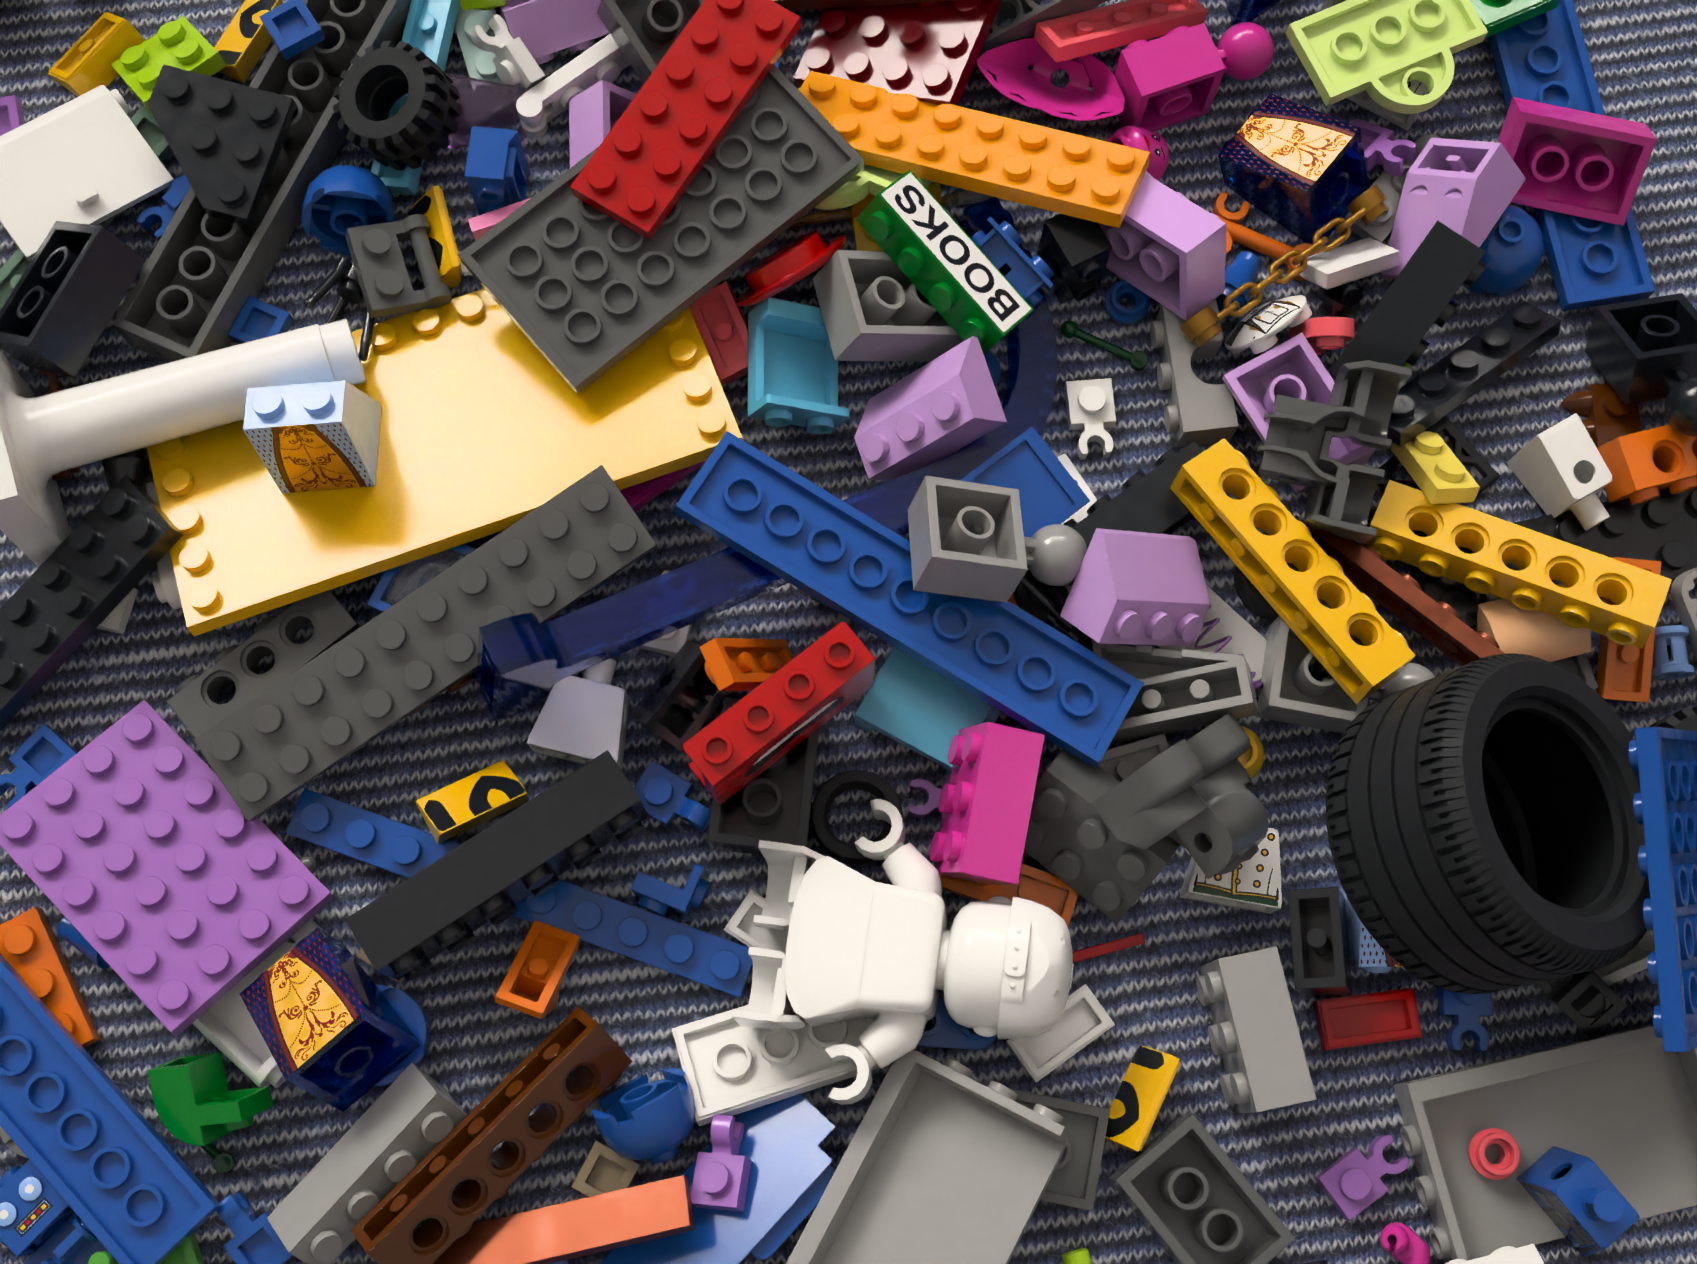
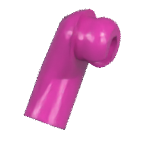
M1398 1222L1385 1226L1380 1235V1242L1384 1250L1401 1264H1431L1429 1245L1411 1228Z

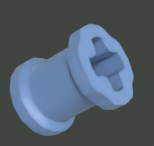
M1671 625L1656 627L1651 680H1678L1695 675L1694 666L1689 665L1685 639L1690 635L1688 626ZM1667 645L1671 649L1672 661L1668 659Z

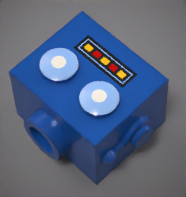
M28 1160L22 1167L16 1166L0 1178V1242L7 1246L17 1257L31 1255L74 1211L35 1165Z

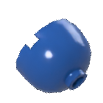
M337 165L325 169L309 184L302 205L301 218L306 234L310 237L311 231L315 237L320 239L321 247L331 252L351 255L345 238L347 228L394 222L395 212L392 194L379 176L368 169L354 165Z
M1512 205L1507 206L1480 246L1481 249L1486 251L1480 260L1486 263L1487 267L1471 288L1465 287L1477 294L1485 291L1497 293L1495 297H1505L1519 291L1536 273L1544 253L1543 235L1532 216L1523 209Z
M663 1069L661 1072L664 1079L648 1083L647 1074L639 1076L618 1086L599 1100L602 1111L593 1109L591 1114L606 1144L620 1157L637 1161L650 1159L652 1164H657L669 1160L678 1153L679 1149L677 1146L688 1137L693 1128L696 1109L693 1090L686 1073L682 1069Z

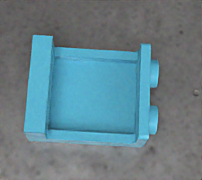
M770 297L748 313V417L765 420V424L771 427H786L789 425L806 427V431L812 434L831 433L836 427L850 419V409L838 406V361L834 360L822 312L819 307Z
M893 647L874 680L873 686L870 687L858 708L854 724L869 733L873 729L944 767L947 769L946 774L951 775L953 765L948 763V750L952 738L955 735H959L960 729L985 722L995 723L1001 711L896 647Z

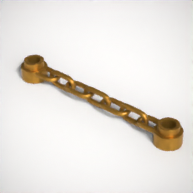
M1375 184L1346 207L1352 214L1351 217L1347 220L1335 218L1314 233L1313 244L1303 252L1299 250L1288 251L1270 265L1268 270L1269 276L1259 284L1254 282L1242 284L1227 295L1223 303V310L1216 314L1212 307L1208 305L1180 327L1181 331L1190 342L1195 340L1199 347H1201L1222 331L1218 322L1226 316L1240 317L1261 302L1263 297L1262 290L1273 282L1276 284H1286L1302 273L1307 267V258L1317 250L1321 252L1332 251L1350 237L1351 226L1362 219L1367 226L1389 209L1384 203L1387 197ZM1335 225H1339L1336 228V232L1342 233L1344 231V233L1329 245H1325L1328 242V237L1324 236L1321 239L1320 237ZM1296 256L1292 260V264L1298 265L1300 263V265L1285 277L1280 278L1284 274V270L1278 269L1275 271L1276 268L1291 257ZM1247 289H1251L1247 296L1252 298L1256 295V297L1241 309L1236 310L1239 307V302L1234 301L1231 303V301Z

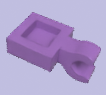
M714 1115L711 1124L712 1153L698 1152L691 1189V1203L695 1207L744 1212L752 1160L746 1156L739 1155L744 1124L735 1122V1117Z

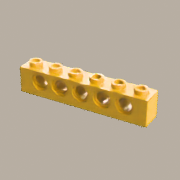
M1225 438L1181 466L1170 489L1356 705L1396 677L1416 656L1408 647V643L1403 635L1389 626L1376 611L1372 600L1366 594L1361 593L1345 576L1338 561L1323 551L1312 538L1308 527L1294 518L1281 503L1277 492L1269 485H1265L1251 469L1247 458L1240 451L1235 450ZM1225 492L1234 495L1237 500L1228 497ZM1255 527L1263 529L1268 535L1260 533ZM1287 563L1296 566L1300 572L1291 569ZM1318 599L1326 601L1332 609L1323 606ZM1350 635L1360 639L1364 646L1355 643Z
M1389 480L1370 524V527L1377 528L1376 536L1367 543H1364L1377 550L1383 559L1405 562L1418 567L1427 575L1449 578L1465 584L1467 588L1474 592L1493 594L1512 601L1515 606L1523 610H1537L1559 618L1567 626L1586 628L1607 636L1608 639L1616 644L1624 646L1633 645L1641 649L1655 629L1672 579L1457 503L1431 504L1421 490ZM1412 531H1422L1428 537L1417 536ZM1458 547L1469 548L1474 554L1464 553ZM1504 563L1514 564L1520 571L1509 569ZM1551 580L1561 581L1568 588L1559 587L1555 585ZM1599 597L1608 598L1615 605L1606 604Z

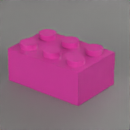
M985 722L960 729L959 735H955L952 738L948 750V763L953 765L949 784H944L939 798V811L944 813L940 832H936L933 836L929 854L930 860L934 861V867L939 871L940 875L987 885L1018 884L1044 743V734Z

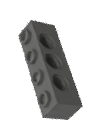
M331 590L293 602L280 615H273L261 621L255 627L254 635L241 645H233L222 651L216 657L215 665L202 675H194L183 681L177 687L176 695L170 698L167 703L191 734L197 738L360 628V625ZM314 626V633L307 642L295 644V636L301 628ZM275 655V663L272 669L264 674H257V666L260 660L265 656ZM236 685V693L233 699L228 703L219 704L220 692L226 686Z

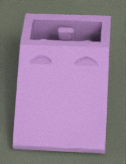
M1430 138L1406 174L1388 246L1399 250V263L1395 268L1381 272L1384 278H1397L1437 220L1478 247L1482 245L1526 180L1502 143Z

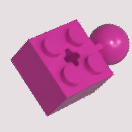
M1242 22L1227 29L1221 36L1218 46L1215 47L1205 23L1190 28L1188 26L1177 27L1165 36L1148 42L1147 40H1138L1129 44L1124 50H1121L1114 75L1125 98L1124 111L1117 115L1122 127L1130 125L1155 132L1208 114L1224 73L1233 79L1248 81L1261 76L1268 69L1274 56V44L1270 34L1256 23Z

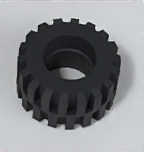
M384 41L379 49L374 45L366 48L364 56L360 58L356 55L350 61L353 64L349 71L343 70L339 77L343 81L342 85L335 87L334 97L339 102L333 105L334 115L340 119L337 122L340 131L347 135V139L385 167L390 165L395 170H404L406 165H408L410 168L416 169L422 167V160L424 159L432 162L438 157L436 152L441 147L446 150L451 143L447 140L450 133L456 134L459 124L454 120L455 117L461 116V105L456 102L460 95L458 89L452 84L453 80L417 47L413 48L409 43L400 41L396 45L392 41ZM408 93L406 102L400 111L387 119L393 104L400 97Z

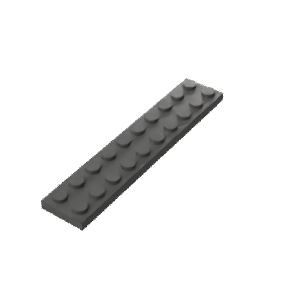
M600 465L195 738L194 742L247 821H253L658 546L603 465Z

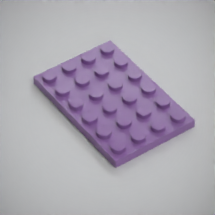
M145 700L141 701L0 815L1 847L175 1037L180 1035L334 899L331 892L258 817L253 821H247L217 774Z

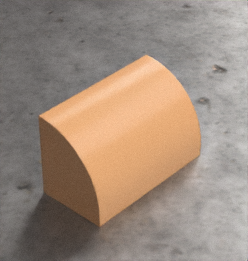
M1564 583L1557 584L1559 587L1568 588ZM1504 598L1478 604L1477 631H1483L1490 635L1505 654H1525L1553 662L1591 652V634L1589 629L1567 626L1559 618L1537 610H1523L1515 606L1512 601Z

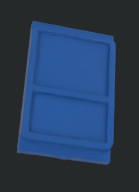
M1033 426L960 480L1019 489L1024 537H1032L1036 531L1044 526L1061 524L1090 502L1089 498L1079 487L1078 482L1072 478L1049 448V444L1041 438Z

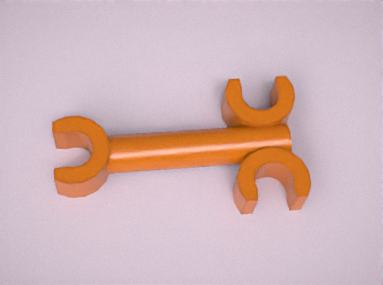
M1222 192L1215 202L1213 213L1226 223V258L1232 247V241L1275 260L1290 250L1303 252L1312 245L1310 243H1302L1293 248L1240 225L1249 210V203L1246 201L1243 202L1240 210L1234 213L1227 211L1224 207L1227 193ZM1317 250L1312 255L1318 254L1320 251ZM1296 256L1284 262L1288 274L1298 267V265L1292 264V260ZM1300 275L1293 278L1297 281H1306Z

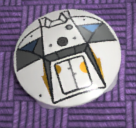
M1295 295L1279 298L1257 307L1236 325L1226 338L1225 347L1232 354L1240 353L1249 347L1253 354H1259L1271 348L1278 341L1276 333L1287 326L1289 328L1295 327L1312 315L1306 297Z

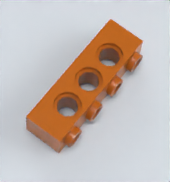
M1670 424L1620 436L1597 448L1612 474L1613 481L1604 487L1610 503L1629 498L1631 505H1636L1659 497V490L1669 488L1670 494L1674 495L1697 487V437L1681 434Z

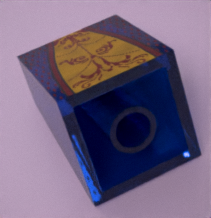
M1272 93L1267 96L1258 108H1255L1249 114L1246 123L1232 139L1225 142L1218 155L1224 184L1304 243L1313 244L1314 233L1332 219H1344L1349 213L1346 207L1369 188L1361 127ZM1338 225L1324 233L1320 239L1324 236L1329 237Z
M319 927L300 940L294 948L240 993L244 1004L284 1078L342 1112L348 1109L421 1046L418 1039L347 947Z

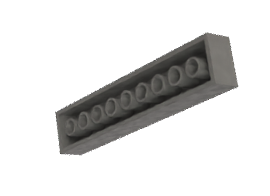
M303 0L321 28L325 40L288 60H285L274 42L249 87L291 97L297 105V110L253 225L250 227L208 216L191 186L143 267L137 285L128 293L112 324L130 346L167 362L230 346L232 340L228 333L248 296L257 298L301 220L302 205L309 184L321 172L331 167L346 140L347 135L340 131L337 125L340 119L334 115L333 105L339 102L334 97L335 87L342 85L343 81L339 78L343 70L349 71L353 65L350 61L356 55L360 58L364 56L366 48L374 45L379 49L384 41H392L396 45L402 41L411 0Z

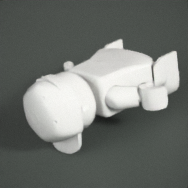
M882 799L871 800L870 805L875 819L886 821L892 825L890 833L885 839L877 842L867 840L862 836L855 842V846L867 858L885 860L882 867L892 885L875 882L833 858L825 857L805 846L759 840L758 848L768 865L765 902L773 906V908H763L762 915H754L753 923L756 927L789 930L786 954L778 950L749 947L748 955L752 959L753 975L747 1011L732 1009L731 1015L741 1026L770 1030L778 1027L796 1030L808 1024L810 1026L829 1025L860 1017L876 1019L858 1038L862 1043L858 1047L848 1044H834L825 1049L834 1062L847 1059L857 1065L858 1074L852 1085L846 1088L833 1087L827 1097L829 1100L840 1105L853 1104L861 1100L869 1092L873 1081L872 1068L876 1064L882 1069L916 1048L923 1035L926 1021L932 1019L935 1015L938 990L944 991V1004L948 1014L957 1024L973 1028L975 1033L980 1036L992 1037L997 1034L998 1039L1018 1040L1037 1037L1055 1027L1062 1017L1072 984L1074 964L1070 932L1065 920L1047 906L1013 896L1012 901L1003 896L992 897L989 901H973L960 909L953 920L951 930H946L947 912L942 898V882L939 871L911 843L904 845L905 827L903 819L893 804Z

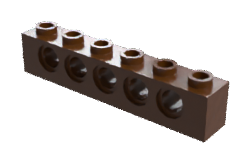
M578 1006L386 1195L351 1232L365 1252L378 1264H434L435 1260L456 1239L464 1236L470 1230L474 1221L495 1200H498L507 1193L511 1184L531 1163L539 1160L546 1153L549 1145L569 1125L574 1124L583 1116L586 1108L606 1088H609L618 1081L622 1072L633 1061L600 1024ZM577 1068L575 1073L567 1079L568 1074ZM540 1105L538 1110L534 1114L530 1115L531 1111L536 1106ZM503 1142L501 1147L497 1151L492 1153L493 1149L498 1144ZM465 1180L464 1184L459 1189L453 1191L454 1188L460 1182ZM427 1219L421 1227L415 1229L421 1221Z

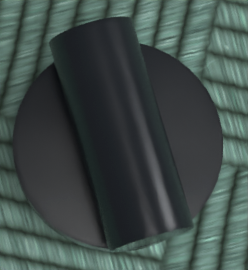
M1354 281L1328 290L1321 287L1317 293L1323 301L1321 307L1336 317H1346L1347 314L1357 315L1361 309L1359 302L1362 299V293Z

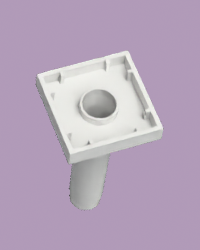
M347 318L320 326L319 324H314L39 397L34 396L31 388L0 351V530L39 567L70 535L57 481L51 478L53 475L64 470L243 420L248 388L347 381L354 386L367 382Z

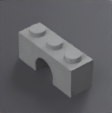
M1215 298L1208 305H1210L1217 314L1219 312L1217 301ZM1161 305L1155 321L1150 323V339L1152 347L1159 348L1161 363L1157 365V381L1159 389L1166 390L1168 406L1164 408V423L1167 433H1173L1177 448L1186 447L1193 441L1198 445L1214 444L1224 438L1230 442L1238 428L1232 393L1226 384L1214 385L1201 381L1196 377L1191 368V363L1195 360L1215 358L1223 342L1222 331L1199 347L1195 340L1190 342L1180 329L1186 320Z

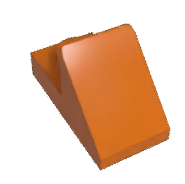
M534 920L495 996V1003L539 1019H543L556 1009L560 985L579 948L580 936Z

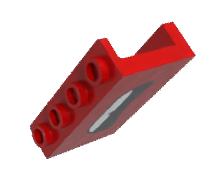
M840 622L683 744V749L692 760L688 764L690 770L720 806L872 687L876 658L847 623Z

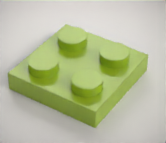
M184 15L176 21L165 23L155 35L140 45L126 49L119 59L111 63L119 77L152 115L153 113L148 106V101L163 64L210 77L227 66L217 50Z

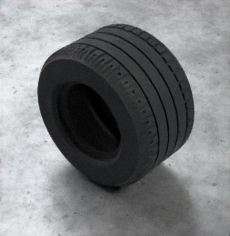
M1517 653L1491 655L1478 659L1442 675L1380 698L1357 715L1343 733L1332 759L1326 792V826L1329 846L1340 883L1358 918L1377 943L1401 966L1421 980L1446 991L1464 994L1492 993L1603 968L1633 950L1647 932L1643 917V903L1646 898H1650L1649 879L1648 877H1642L1638 863V851L1641 845H1645L1644 824L1636 822L1633 807L1634 794L1641 792L1639 771L1634 772L1629 761V742L1634 739L1619 716L1594 689L1575 675L1544 659Z

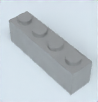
M411 1063L267 1217L269 1223L291 1255L306 1264H332L356 1238L351 1230L467 1116L439 1082L414 1063Z

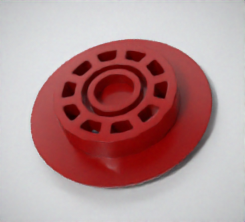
M813 231L777 250L745 273L744 277L751 288L743 293L735 303L742 307L752 306L797 283L828 262L837 250H841L846 242L845 235L823 242L818 231Z

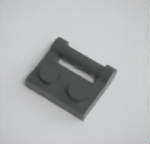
M414 214L401 221L347 228L345 238L370 318L438 308L452 301L449 286L442 282L428 238L431 229L427 216ZM401 241H411L425 286L423 290L413 291L399 245Z

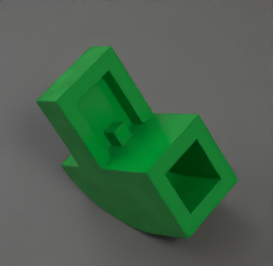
M221 1051L179 1056L148 1070L153 1101L159 1118L176 1138L190 1145L205 1146L234 1130L250 1126L254 1123L255 1115L273 1107L270 1086L228 1090Z

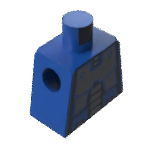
M1552 1146L1516 1178L1581 1256L1604 1251L1640 1218L1637 1211L1594 1161L1589 1157L1556 1146ZM1560 1171L1564 1174L1563 1177L1554 1180V1177Z

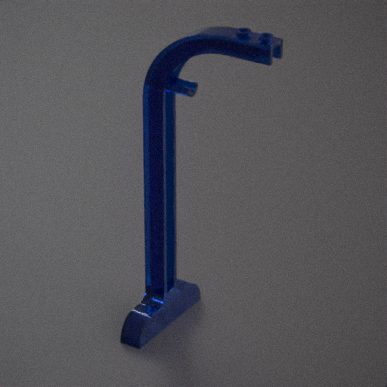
M992 197L966 207L963 211L966 220L958 222V225L970 238L979 230H982L986 235L991 231L987 221L990 216L998 225L1005 220L1015 229L1011 214L1006 209L1003 210L997 197ZM1020 243L1018 245L1019 248L1031 259L1032 255L1025 248L1023 249ZM1005 264L999 271L1005 276L1011 269ZM1043 289L1038 291L1043 296V299L1021 323L1005 336L1008 374L1001 406L1007 423L959 449L960 452L842 501L902 536L909 533L907 510L925 476L961 480L1033 426L1038 434H1041L1052 407L1058 366L1054 324ZM728 547L548 622L539 623L534 613H524L504 618L479 627L476 683L494 723L497 724L537 704L549 695L550 689L555 683L574 673L786 585L789 582L733 548Z

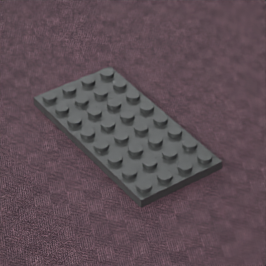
M774 65L651 240L572 195L570 186L595 153L596 148L460 252L458 256L470 273L571 388L579 394L864 169V159Z

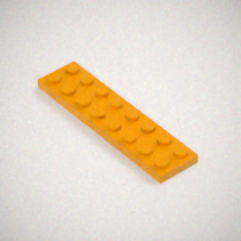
M810 71L799 89L805 98L864 159L865 165L901 174L911 170L917 178L1120 228L1149 167V151L953 104L936 105L920 101L911 94L896 95L889 93L885 88Z

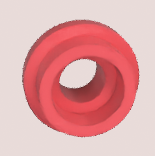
M1486 1128L1480 1130L1472 1137L1468 1146V1158L1473 1169L1481 1176L1492 1180H1502L1511 1176L1518 1168L1520 1149L1516 1140L1508 1132L1498 1128ZM1490 1144H1494L1500 1153L1499 1159L1493 1164L1487 1160L1485 1155L1486 1148Z

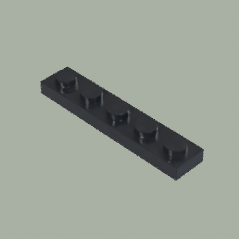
M1525 301L1400 388L1392 409L1387 439H1391L1392 443L1399 447L1406 444L1558 336L1561 320Z

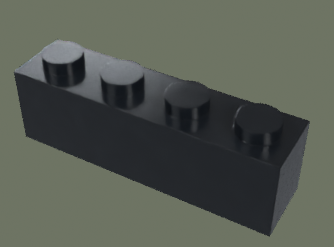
M1437 220L1354 336V339L1329 371L1334 382L1339 369L1346 363L1370 360L1397 366H1403L1407 362L1414 366L1430 344L1422 339L1430 327L1435 323L1442 328L1459 305L1451 300L1462 284L1471 288L1487 267V264L1480 260L1486 251Z
M1195 441L1181 451L1176 446L1172 447L1155 462L1154 465L1157 468L1147 475L1142 470L1138 471L1121 486L1123 492L1113 499L1108 494L1104 495L1087 510L1086 513L1089 516L1079 523L1074 519H1070L1063 525L1075 529L1085 540L1087 549L1096 528L1173 534L1195 517L1170 487L1181 466L1202 453V448Z

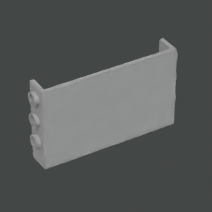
M1653 1023L1393 1085L1405 1125L1400 1128L1401 1140L1406 1153L1410 1157L1414 1156L1419 1177H1415L1416 1192L1422 1206L1429 1208L1434 1228L1429 1230L1431 1245L1436 1256L1439 1259H1443L1444 1264L1454 1259H1465L1468 1261L1490 1255L1496 1249L1505 1246L1519 1248L1530 1244L1537 1245L1565 1238V1235L1516 1179L1552 1146L1589 1157L1594 1161L1637 1211L1639 1219L1697 1206V1048L1688 1052H1664L1663 1038L1656 1037ZM1486 1128L1502 1129L1516 1140L1520 1149V1163L1516 1171L1508 1178L1502 1180L1487 1179L1473 1169L1468 1158V1146L1472 1137L1480 1130ZM1490 1144L1485 1151L1486 1158L1490 1163L1493 1164L1499 1159L1500 1153L1494 1144ZM1560 1171L1554 1177V1180L1563 1177L1564 1174Z
M913 1049L893 1061L786 1264H1008L1071 1138L1066 1128L1061 1125L1064 1118L1053 1110L1037 1103L1033 1110L1015 1102L1018 1094L998 1082L991 1080L988 1087L972 1080L973 1071L953 1059L946 1058L944 1064H941Z

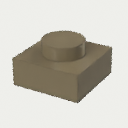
M595 1141L571 1187L588 1197L629 1188L642 1164L635 1160L620 1157L609 1146L600 1141Z

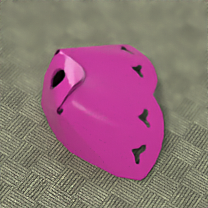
M1024 38L990 49L976 60L984 76L1001 94L1021 105L1040 109L1052 116L1075 121H1093L1115 116L1124 111L1125 98L1112 70L1091 54L1073 58L1070 61L1056 63L1034 38ZM1029 65L1034 66L1033 70H1028ZM1064 69L1068 72L1069 82L1065 87H1056L1052 84L1051 75L1055 70ZM989 72H991L992 74H994V75L996 76V81L994 80L993 76H992ZM1090 86H1093L1094 88L1092 92H1089ZM1012 94H1018V95H1020L1023 99H1021V98L1018 97V96L1012 95Z

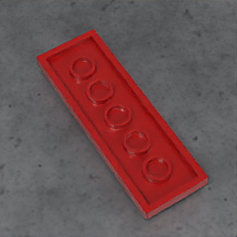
M704 0L570 186L572 195L651 240L801 28V17L772 0Z

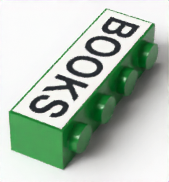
M911 170L879 192L857 217L856 220L963 341L972 336L978 337L984 355L1034 310Z

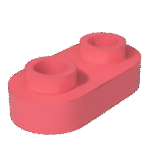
M1347 317L1310 318L1295 327H1291L1289 329V339L1303 333L1317 356L1325 355L1326 350L1344 349V342L1354 339L1355 320Z

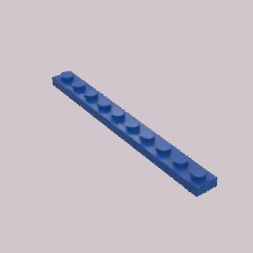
M306 788L302 792L285 832L289 836L406 878H410L461 845L451 840L437 844L431 833ZM562 880L546 894L535 897L532 893L516 903L518 910L512 915L516 918L530 923L537 920L580 936V941L738 998L742 996L753 966L752 959L748 955L749 947Z

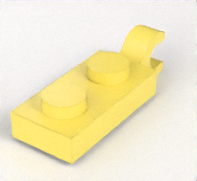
M1423 431L1401 447L1394 443L1392 444V452L1431 504L1469 503L1475 501L1480 486L1438 433Z

